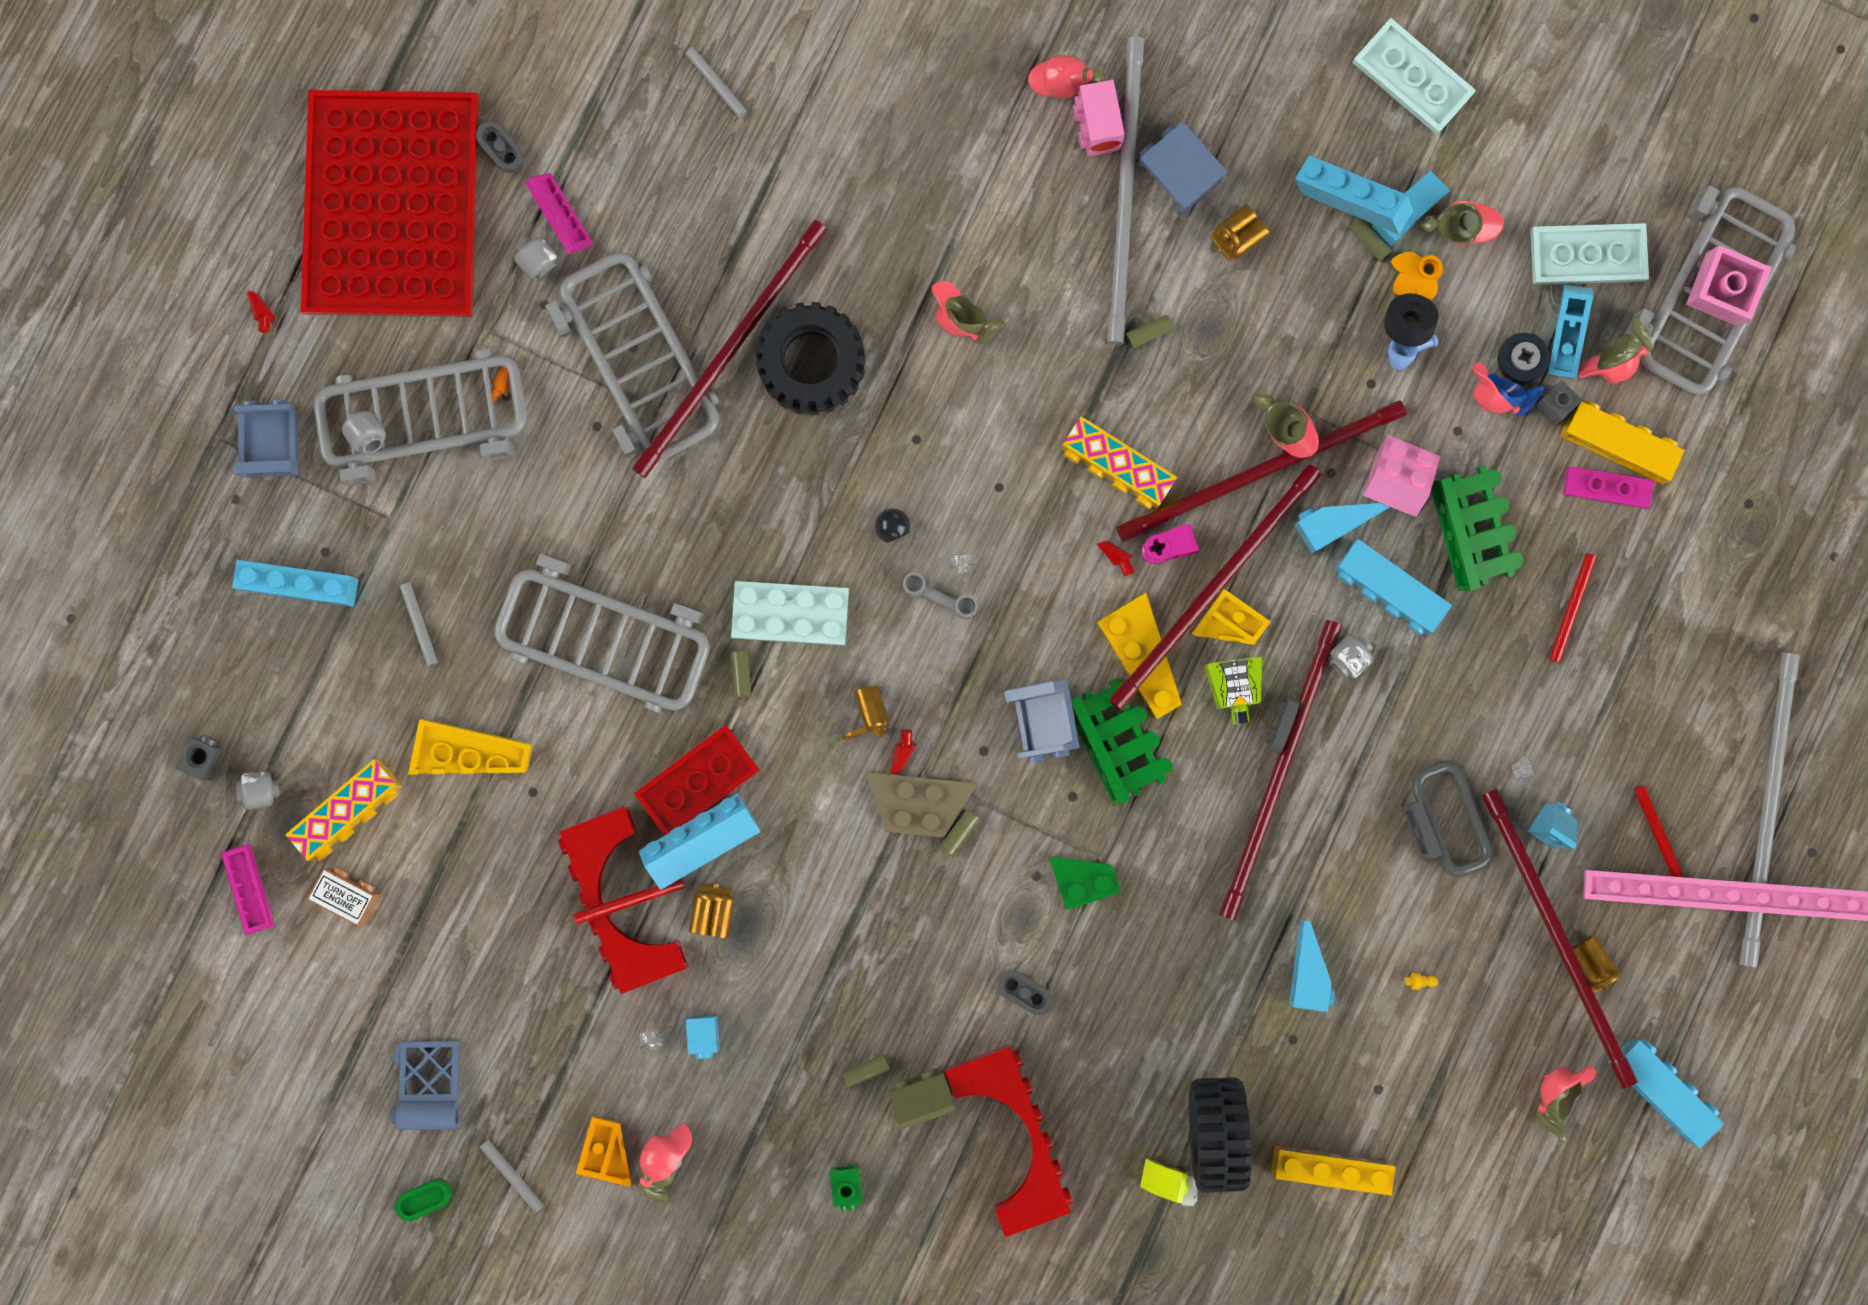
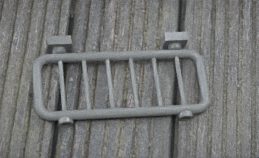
M1710 185L1698 193L1687 217L1698 221L1705 216H1709L1653 323H1650L1654 313L1645 308L1633 316V318L1637 315L1640 316V322L1650 333L1653 343L1658 340L1710 369L1704 382L1697 384L1655 361L1651 356V351L1640 358L1643 366L1649 371L1695 395L1709 392L1717 381L1723 383L1728 378L1732 368L1726 364L1748 324L1746 322L1740 326L1734 325L1727 339H1724L1672 310L1682 290L1688 294L1691 293L1692 289L1687 287L1686 283L1695 266L1701 267L1702 263L1698 260L1708 242L1744 255L1711 237L1721 217L1775 247L1766 263L1767 266L1772 268L1761 297L1781 259L1788 260L1796 249V245L1790 243L1795 233V223L1791 215L1741 187H1731L1725 190L1717 201L1715 199L1719 190ZM1734 198H1738L1778 220L1783 225V233L1778 242L1725 213L1724 211L1729 202ZM1669 315L1723 345L1714 364L1659 335ZM1632 320L1630 321L1624 335L1632 334Z
M617 252L596 261L564 279L560 286V297L564 307L559 309L556 301L545 305L561 337L571 332L568 323L573 321L631 429L626 432L622 425L612 429L628 460L637 455L634 446L639 444L644 452L651 445L646 434L666 424L672 416L670 415L643 429L633 409L686 381H689L693 388L699 380V376L648 284L653 279L645 265L639 267L632 256ZM616 264H623L627 267L632 278L578 306L576 305L571 295V289L575 285ZM636 283L645 303L590 330L580 311ZM649 307L659 327L603 355L593 335ZM662 332L672 351L616 379L606 360ZM675 356L685 376L630 404L620 384ZM712 388L708 390L697 405V407L702 405L707 414L708 421L706 425L669 444L661 454L660 459L668 458L715 432L719 423V415L715 404L719 403V400Z
M479 350L474 352L475 359L356 381H353L351 375L337 376L335 378L336 384L321 389L314 399V412L322 458L333 467H348L347 469L339 470L341 481L347 486L377 482L375 470L365 465V463L488 441V443L480 444L481 456L487 461L515 457L514 445L508 439L504 440V438L517 435L526 424V409L518 365L508 356H492L491 350ZM503 366L509 373L515 420L509 426L497 428L488 368ZM482 369L491 429L469 433L460 373ZM454 374L463 434L441 438L432 378ZM427 379L436 439L413 443L404 383ZM399 384L408 444L385 448V441H383L382 447L371 454L358 453L351 447L352 454L334 455L331 449L325 408L326 401L332 396L343 395L346 416L348 417L352 413L349 393L371 389L374 413L382 425L377 388Z
M544 554L539 555L536 563L544 567L542 572L527 569L515 575L508 589L494 631L498 644L507 651L512 652L511 659L526 664L528 659H532L646 701L644 708L660 713L662 708L674 711L680 710L690 703L710 649L708 639L704 633L692 628L693 622L701 624L704 613L674 603L670 614L676 615L677 618L676 621L575 585L558 578L560 573L569 574L571 564ZM530 580L542 584L543 587L521 644L506 636V628L524 582ZM548 587L570 594L549 653L527 645ZM578 597L597 605L576 662L573 663L554 656L574 599ZM605 607L623 614L603 671L600 673L581 666V662L601 608ZM632 617L646 622L650 626L629 683L607 674L627 619ZM657 626L677 635L654 693L635 686L634 683L654 628ZM684 636L696 641L698 652L682 695L678 699H670L662 696L661 692L681 637Z

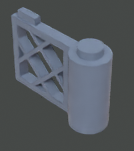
M459 1041L401 1042L400 1048H395L394 1066H400L399 1102L397 1107L392 1108L391 1120L392 1124H396L398 1130L458 1129L460 1121L458 1101ZM408 1048H419L427 1056L416 1068L408 1061ZM425 1048L435 1049L431 1053H429ZM441 1048H452V1060L443 1067L433 1056ZM429 1060L441 1070L430 1082L418 1072ZM451 1066H452V1075H450V1074L447 1072V1070H448ZM407 1067L412 1071L408 1076ZM443 1074L451 1081V1094H440L432 1086ZM416 1075L426 1086L417 1095H407V1082ZM428 1089H430V1090L433 1092V1094H424V1093H425Z

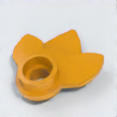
M1404 252L1395 256L1390 261L1391 265L1400 273L1393 284V293L1395 295L1413 293L1422 295L1429 300L1435 297L1438 292L1437 280L1443 274V264L1438 257L1434 255H1424L1421 257L1414 252ZM1424 266H1431L1433 273H1425Z

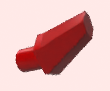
M248 291L247 296L253 319L258 321L259 332H270V323H273L275 315L259 294Z
M1107 540L1097 543L1098 547L1113 565H1119L1124 577L1135 572L1129 561L1133 557L1131 554Z
M902 729L901 742L895 744L890 769L891 774H897L902 771L917 747V744L912 742V730Z

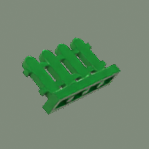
M1486 466L1478 467V474L1461 478L1460 474H1455L1451 477L1436 479L1433 481L1431 488L1458 591H1472L1481 588L1483 585L1490 584L1488 578L1505 573V577L1515 576L1514 570L1523 565V556L1518 552L1509 553L1507 542L1514 540L1516 537V530L1512 525H1502L1499 516L1508 511L1509 503L1503 497L1494 498L1492 490L1493 487L1501 483V474L1497 470L1487 471ZM1483 491L1485 501L1469 506L1466 495ZM1490 518L1492 529L1476 533L1473 523ZM1497 546L1500 556L1483 561L1481 550Z
M1116 678L1108 682L1110 688L1095 695H1092L1091 691L1084 693L1085 700L1083 701L1080 695L1071 699L1076 730L1113 806L1130 800L1128 795L1130 792L1133 797L1141 794L1139 788L1155 780H1157L1158 784L1165 782L1164 776L1172 770V762L1168 758L1156 760L1152 749L1156 748L1160 743L1159 736L1154 732L1143 734L1139 726L1147 718V712L1143 707L1136 706L1131 709L1129 704H1127L1122 709V714L1105 721L1101 711L1112 706L1108 699L1124 682L1118 683ZM1091 715H1093L1097 726H1094L1090 718ZM1131 728L1136 739L1118 747L1114 736ZM1104 741H1106V743H1107V745H1108V747H1109V749H1110L1109 752H1107V750H1106V748H1105V746H1104V744H1103ZM1144 754L1148 765L1130 772L1126 762ZM1116 767H1119L1123 777H1119L1115 769Z

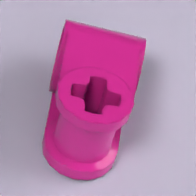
M1185 524L1149 537L1141 551L1145 561L1150 564H1158L1190 556L1199 552V548L1191 524ZM1153 544H1155L1156 547L1162 548V551L1158 554V556L1156 552L1150 551V548L1153 546Z

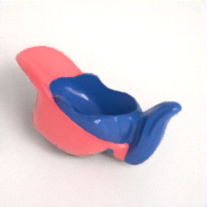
M1476 363L1472 366L1479 380L1473 391V396L1481 406L1482 411L1493 414L1510 412L1516 416H1521L1530 411L1539 398L1547 391L1545 386L1533 387L1526 391L1514 382L1500 379L1496 373L1489 374L1482 363Z

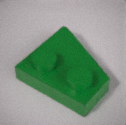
M1054 856L1049 857L1066 910L1121 893L1112 865Z

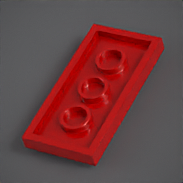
M725 724L633 794L662 833L667 835L674 828L681 827L700 813L709 810L761 770Z

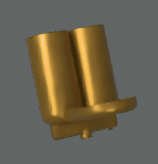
M1245 204L1217 225L1209 237L1217 246V252L1221 251L1226 260L1230 262L1234 258L1242 257L1269 236V231L1257 219L1251 207Z
M868 686L854 691L865 727L841 735L842 739H852L872 731L879 738L885 737L889 719L878 686Z
M715 883L713 885L699 884V890L694 895L689 933L729 938L734 905L732 888L720 887L719 884Z
M1595 934L1584 938L1577 945L1572 946L1594 994L1601 989L1607 990L1609 988L1608 985L1619 979L1620 973L1616 970V966Z

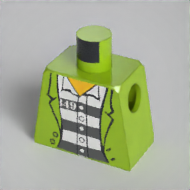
M1262 657L1204 665L1217 709L1231 708L1233 725L1249 723L1248 706L1261 703Z

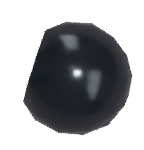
M885 509L876 518V534L885 543L910 533L911 525L909 518L899 509Z

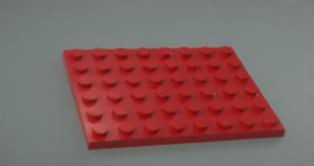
M308 90L300 311L303 315L473 317L478 149L476 132L479 116V95L477 92Z

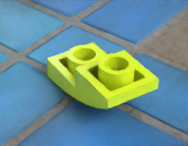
M1146 1159L1140 1187L1162 1198L1182 1203L1183 1196L1186 1195L1189 1187L1188 1174L1178 1168L1165 1166L1157 1160Z

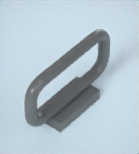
M1443 761L1417 772L1412 782V791L1416 802L1402 806V810L1421 859L1430 860L1438 857L1444 871L1456 877L1466 876L1486 867L1492 859V843L1462 769L1453 762ZM1445 772L1450 773L1454 778L1481 847L1479 858L1463 865H1455L1452 862L1423 787L1427 779Z

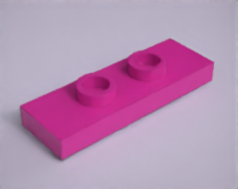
M546 173L530 177L525 184L566 252L571 254L589 249L593 242L552 174Z
M1569 466L1566 470L1563 495L1649 509L1654 480Z
M246 844L221 852L244 934L249 935L274 927L275 923L252 845Z

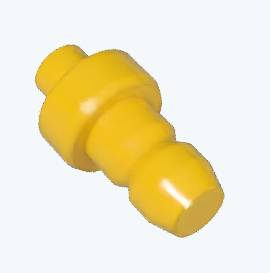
M1411 973L1410 977L1404 978L1405 986H1410L1412 990H1419L1421 987L1437 986L1438 978L1432 975L1426 977L1420 973Z

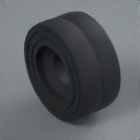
M1413 293L1399 295L1388 306L1384 319L1385 331L1393 341L1400 345L1409 347L1423 345L1434 335L1438 323V310L1431 300L1422 295ZM1404 317H1414L1418 320V323L1406 322Z

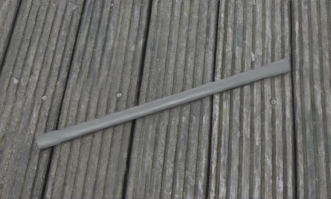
M1138 36L1129 37L1127 41V77L1123 121L1125 135L1121 150L1111 312L1107 343L1112 345H1123L1126 320L1124 315L1140 78L1144 54V38Z
M1782 653L1780 683L1752 883L1767 884L1794 685L1797 680L1800 655ZM1748 912L1739 965L1757 968L1763 913Z

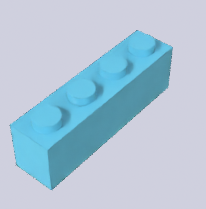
M1310 155L1295 177L1302 195L1396 234H1400L1414 211L1406 194Z
M1359 539L1351 544L1334 568L1339 573L1337 577L1349 586H1352V584L1362 589L1361 594L1374 603L1376 600L1386 606L1384 610L1396 619H1399V617L1403 618L1409 623L1408 628L1421 636L1423 633L1425 635L1432 634L1452 606Z
M236 560L232 588L243 592L354 607L358 579L347 575Z
M738 793L724 799L712 809L700 813L681 827L674 828L662 838L648 843L643 849L639 850L644 867L661 890L761 831L751 811Z
M1631 1038L1621 1048L1638 1080V1083L1632 1087L1690 1145L1700 1149L1724 1125L1717 1117L1720 1114L1719 1111L1709 1102L1703 1103L1696 1096L1699 1093L1698 1090L1688 1081L1682 1082L1676 1076L1678 1073L1676 1068L1667 1060L1662 1062L1655 1055L1657 1052L1655 1047L1647 1040L1643 1039L1641 1041Z

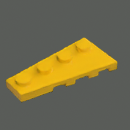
M1146 593L1097 622L1129 676L1161 640ZM1166 656L1138 689L1156 720L1182 705Z
M421 718L418 723L408 775L525 773L528 771L533 743Z

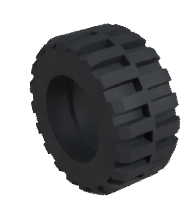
M803 302L796 303V308L789 310L786 307L780 310L781 315L777 318L772 317L767 322V329L761 331L759 336L760 343L756 346L757 370L768 394L772 399H776L779 405L785 409L790 408L794 413L801 415L803 412L810 413V416L819 415L818 412L822 411L830 413L835 411L834 407L846 404L851 394L855 395L859 389L860 380H863L864 366L866 364L863 341L857 327L850 322V318L844 313H838L835 307L830 305L827 308L822 307L820 302H812L809 306H804ZM810 334L820 335L829 339L835 346L838 354V362L833 374L826 380L816 384H804L794 380L787 372L784 363L785 352L788 346L797 338Z
M1236 1077L1195 1079L1191 1082L1189 1090V1135L1195 1185L1203 1193L1244 1191L1249 1187L1251 1181L1252 1163L1249 1110L1244 1084Z

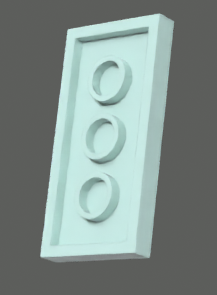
M1392 18L1386 22L1352 62L1436 135L1440 133L1476 91Z
M1646 223L1540 226L1530 229L1533 285L1646 282L1649 279Z
M735 581L731 638L845 646L849 588Z

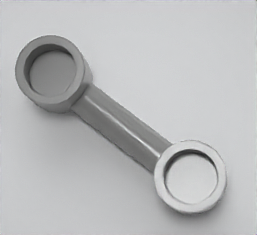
M911 572L903 579L902 587L906 595L912 598L923 596L949 607L961 619L973 617L978 610V602L973 596L962 595L956 599L925 586L924 577L917 572Z

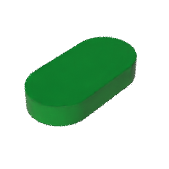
M438 1178L408 1190L397 1198L395 1203L396 1214L404 1221H414L439 1210L450 1202L453 1194L452 1187L446 1180Z

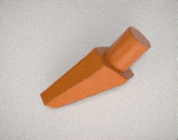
M502 366L491 381L494 385L491 389L493 403L502 394L507 397L510 388L508 370Z

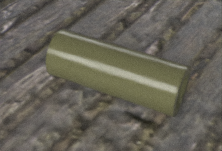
M1359 219L1349 228L1379 262L1392 251L1365 220Z
M1166 314L1125 335L1130 347L1134 349L1174 330L1169 316Z
M748 651L731 652L734 698L751 697Z
M966 810L940 847L954 856L980 819L969 810Z
M883 1054L843 1072L842 1076L848 1089L890 1071L891 1068Z

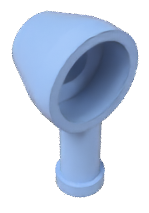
M1434 334L1427 343L1415 347L1400 345L1392 340L1388 349L1391 367L1396 370L1406 369L1414 361L1417 352L1438 345L1437 336Z

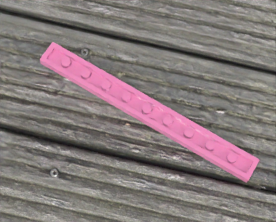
M1592 870L1584 871L1583 899L1868 921L1867 891Z

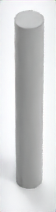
M694 47L689 48L685 55L738 118L745 115L747 110L698 51Z
M411 583L400 585L427 667L435 665L438 661Z
M489 1139L480 1146V1149L535 1213L545 1206Z

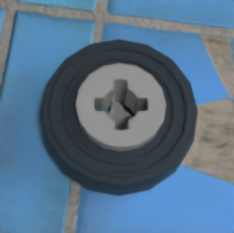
M1527 332L1517 333L1507 338L1499 348L1497 356L1498 367L1503 376L1511 382L1519 384L1531 383L1540 378L1547 370L1550 360L1549 349L1545 342L1537 335Z

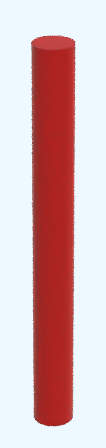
M1586 553L1549 657V661L1560 664L1597 558L1593 554Z
M1642 785L1634 788L1635 795L1671 876L1685 878L1645 786Z
M680 878L661 890L658 886H654L574 913L572 918L574 924L578 925L684 889L685 885L683 879Z

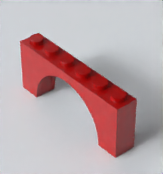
M628 806L560 831L561 838L558 839V843L564 855L568 854L572 865L568 866L572 880L574 882L578 881L582 892H579L578 895L584 909L603 904L601 882L605 865L613 851L623 841L638 833ZM608 914L589 921L593 935H599L602 946H599L600 955L604 963L609 962L612 970V973L609 974L611 984L615 990L619 989L620 994L689 967L679 940L665 944H650L638 941L622 932Z
M1010 1045L945 1068V1073L955 1099L978 1095L999 1100L1019 1115L1029 1131L1032 1143V1158L1028 1173L1020 1187L1011 1196L995 1204V1211L1005 1238L1070 1214L1071 1211L1068 1205L1073 1204L1068 1186L1065 1188L1061 1187L1059 1177L1064 1175L1058 1159L1052 1161L1048 1150L1052 1149L1053 1145L1048 1132L1042 1133L1038 1122L1043 1121L1038 1104L1031 1105L1028 1095L1032 1094L1033 1091L1028 1077L1022 1078L1018 1067L1023 1066L1019 1052L1017 1049L1012 1051Z

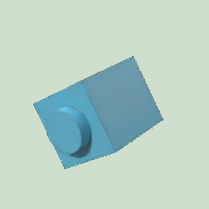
M718 1015L695 1016L686 1019L688 1055L695 1054L696 1059L712 1058L713 1053H717L720 1050Z

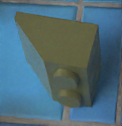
M937 1068L930 1069L920 1074L921 1079L910 1082L909 1078H905L893 1083L894 1088L889 1090V1095L900 1130L956 1110L955 1101L944 1070L938 1072Z

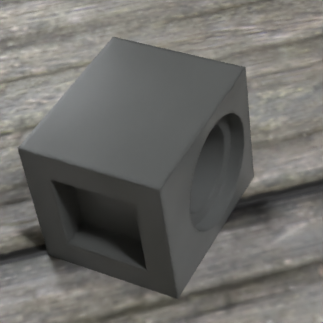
M1561 380L1540 398L1534 407L1554 426L1563 420L1582 399Z
M201 735L200 738L190 737L176 769L197 779L211 781L225 749L216 746L218 741L208 736ZM201 749L206 752V760L202 764L198 763L196 758L198 751Z

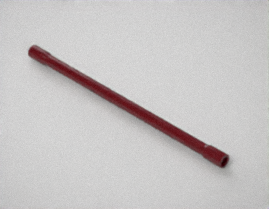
M813 220L800 238L798 245L652 444L642 453L632 467V470L646 479L660 460L661 454L792 275L824 236L827 228L822 223Z
M1398 400L1364 418L1319 437L1318 449L1313 455L1378 426L1386 425L1406 416V409L1402 401ZM1285 452L1147 515L1136 517L1116 526L1117 533L1122 542L1127 541L1154 526L1309 457L1299 458Z
M1309 464L1303 470L1287 493L1137 669L1112 694L1108 701L1114 707L1122 711L1137 693L1143 682L1298 500L1322 476L1317 468Z
M1326 620L1318 641L1315 657L1299 698L1300 704L1284 748L1278 755L1233 882L1227 891L1219 915L1234 921L1242 904L1245 888L1330 658V653L1335 647L1343 625L1331 620Z
M1498 788L1483 794L1482 797L1501 831L1610 1059L1611 1067L1621 1088L1625 1089L1637 1084L1638 1080L1615 1038L1509 817L1508 809Z

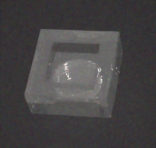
M1440 458L1434 480L1451 477L1455 474H1460L1461 478H1463L1466 463Z

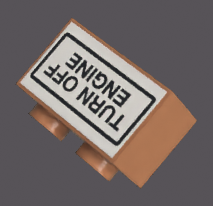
M335 866L333 869H323L307 900L356 926L365 925L381 896L380 893L374 891L376 886L362 879L357 882L349 878L351 873L338 866Z

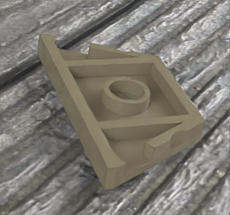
M866 772L867 781L886 831L892 833L944 838L976 788V783Z

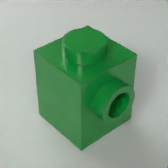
M860 1164L831 1167L830 1181L833 1207L840 1206L842 1211L857 1209V1204L863 1203Z

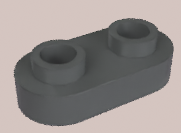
M487 121L478 127L476 132L478 143L502 171L513 173L523 166L524 154L500 124L494 121ZM490 135H497V139L494 142L488 141ZM509 155L515 156V160L512 163L506 162V158Z
M1288 697L1286 701H1280L1275 716L1279 717L1275 728L1271 727L1265 740V743L1269 744L1268 750L1278 754L1282 752L1299 708V700Z
M1009 970L1004 972L998 980V989L1001 995L1026 1011L1040 1015L1047 1012L1051 1007L1052 997L1048 989L1022 973ZM1011 979L1016 980L1018 983L1017 988L1014 990L1007 988V982ZM1035 994L1042 996V1002L1038 1005L1033 1004L1031 1000Z

